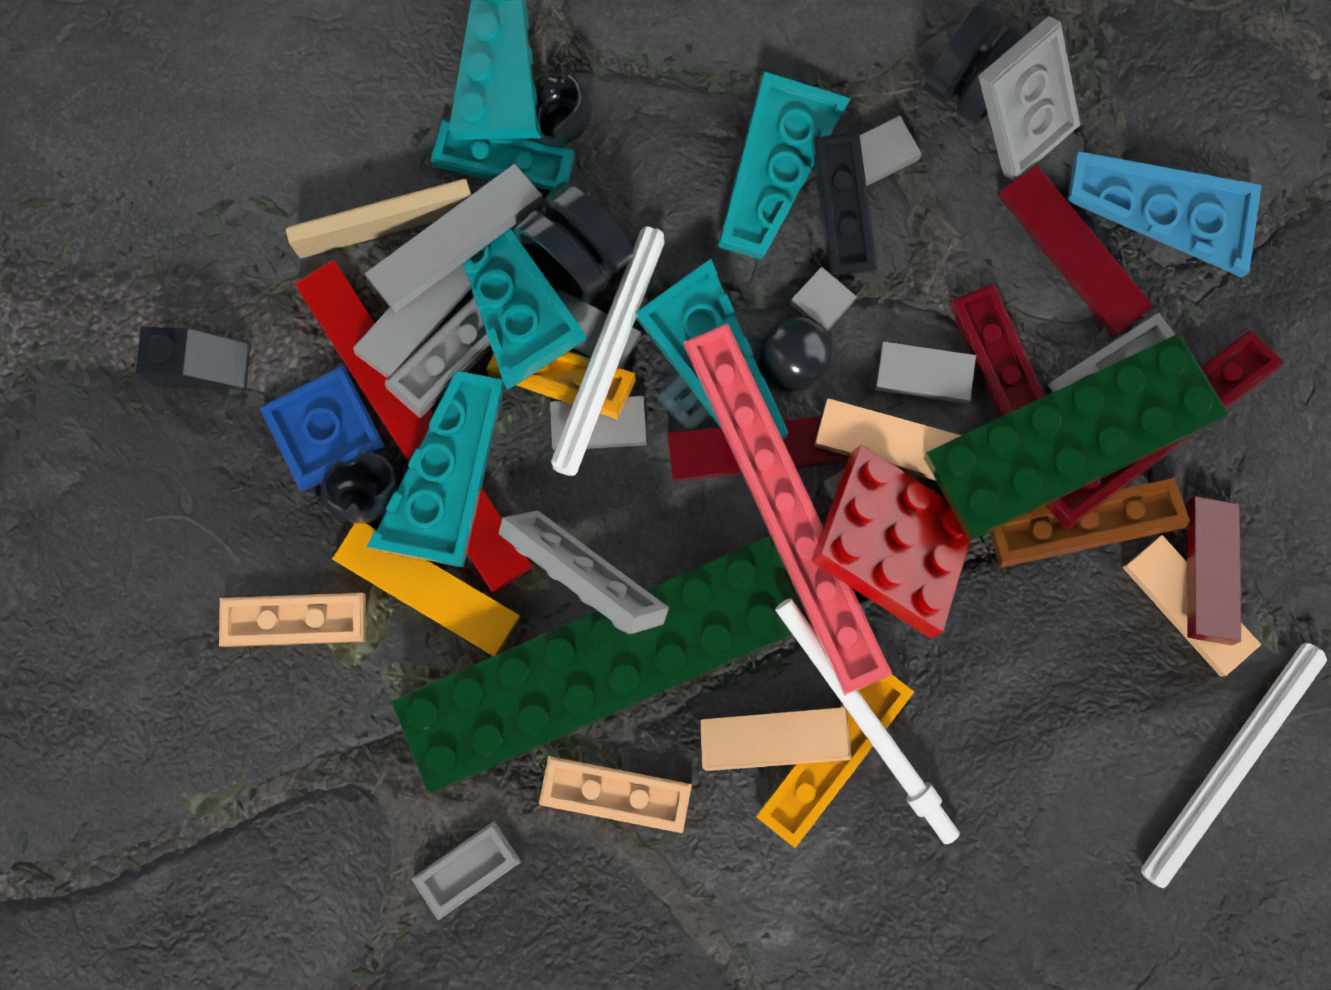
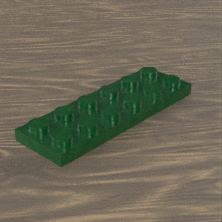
M1178 333L926 452L924 460L969 541H972L1224 420L1229 413Z

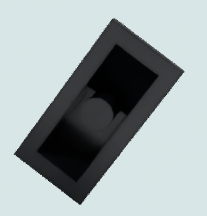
M141 326L136 373L153 386L246 390L251 346L245 342L187 328Z

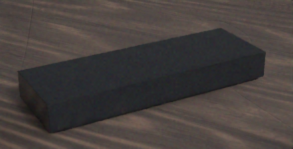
M856 132L815 137L811 143L828 271L833 277L875 272L877 270L860 134Z

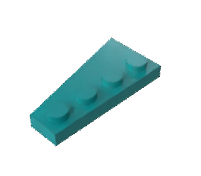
M471 0L449 131L455 140L541 138L540 123L537 120L536 105H538L536 87L533 84L531 65H533L532 49L529 46L527 33L529 22L526 0Z
M768 72L763 73L717 247L760 260L764 257L797 194L814 165L812 139L832 134L835 125L851 98Z
M511 228L463 263L507 390L587 340L582 328Z
M711 259L635 313L638 322L719 426L717 417L684 348V342L728 323L782 440L787 437L788 431L766 381L759 372L753 358V352L746 337L743 336L735 318L733 307L727 294L723 291Z
M461 371L455 372L429 423L430 428L420 448H416L408 464L409 469L398 491H394L385 509L387 512L377 532L374 531L367 544L369 549L464 568L505 386L502 379Z

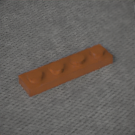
M1175 478L1120 490L1068 531L1043 506L989 532L999 566L1002 568L1183 529L1190 520Z

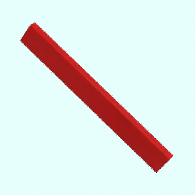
M332 260L294 285L407 461L410 462L416 448H420L430 428L429 423L434 413L429 409L419 418L386 389L385 381L387 378L355 355L353 348L372 328L375 322L336 262ZM481 488L467 554L490 590L495 593L531 570L533 566L526 556L517 552L515 546L498 534L502 518Z

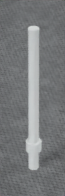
M788 598L775 608V611L908 793L906 800L918 817L926 818L944 844H950L959 837L960 832L940 806L942 799L931 783H924L858 690L844 696L814 629L792 598Z

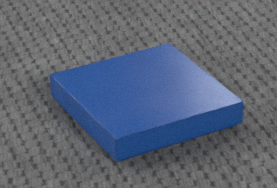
M344 365L259 407L298 488L302 492L320 484L324 477L328 475L335 461L340 460L342 463H351L358 457L361 451L379 454L387 449Z

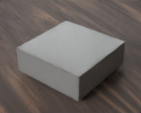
M821 267L792 298L790 305L804 317H808L822 326L825 332H827L855 302L857 296Z

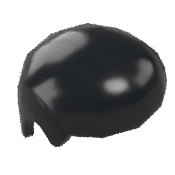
M570 73L566 74V80L547 77L543 88L536 92L538 102L536 114L541 129V138H536V140L545 145L562 146L580 138L591 120L592 104L590 98L580 82Z
M802 316L787 317L779 321L768 331L759 348L760 370L769 383L782 391H804L809 389L825 374L832 360V342L824 328L810 318Z
M361 451L358 457L351 463H342L340 460H337L328 472V475L321 481V503L335 519L341 522H372L380 518L387 511L385 509L395 491V469L385 457L369 451Z

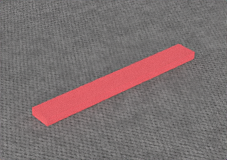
M728 323L685 341L684 348L844 696L891 676L892 672L853 589L811 562L823 530V525Z

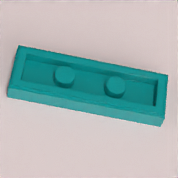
M442 119L430 160L435 168L491 181L515 164L535 188L544 194H549L559 183L563 181L568 183L575 159L574 150L545 145L528 139L455 140L449 131L450 121Z

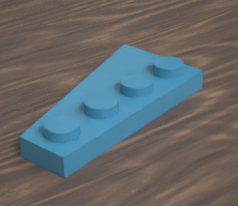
M1078 151L1073 160L1067 197L1068 202L1241 278L1250 271L1262 185Z

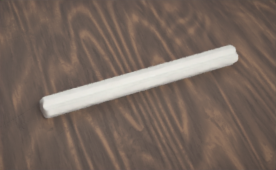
M646 226L640 230L633 248L634 256L626 266L552 457L553 469L558 473L573 476L578 472L636 319L635 313L639 311L663 248L664 233L659 229Z
M1310 643L1301 644L1141 867V873L1147 880L1161 888L1169 884L1327 662L1325 653L1321 649Z

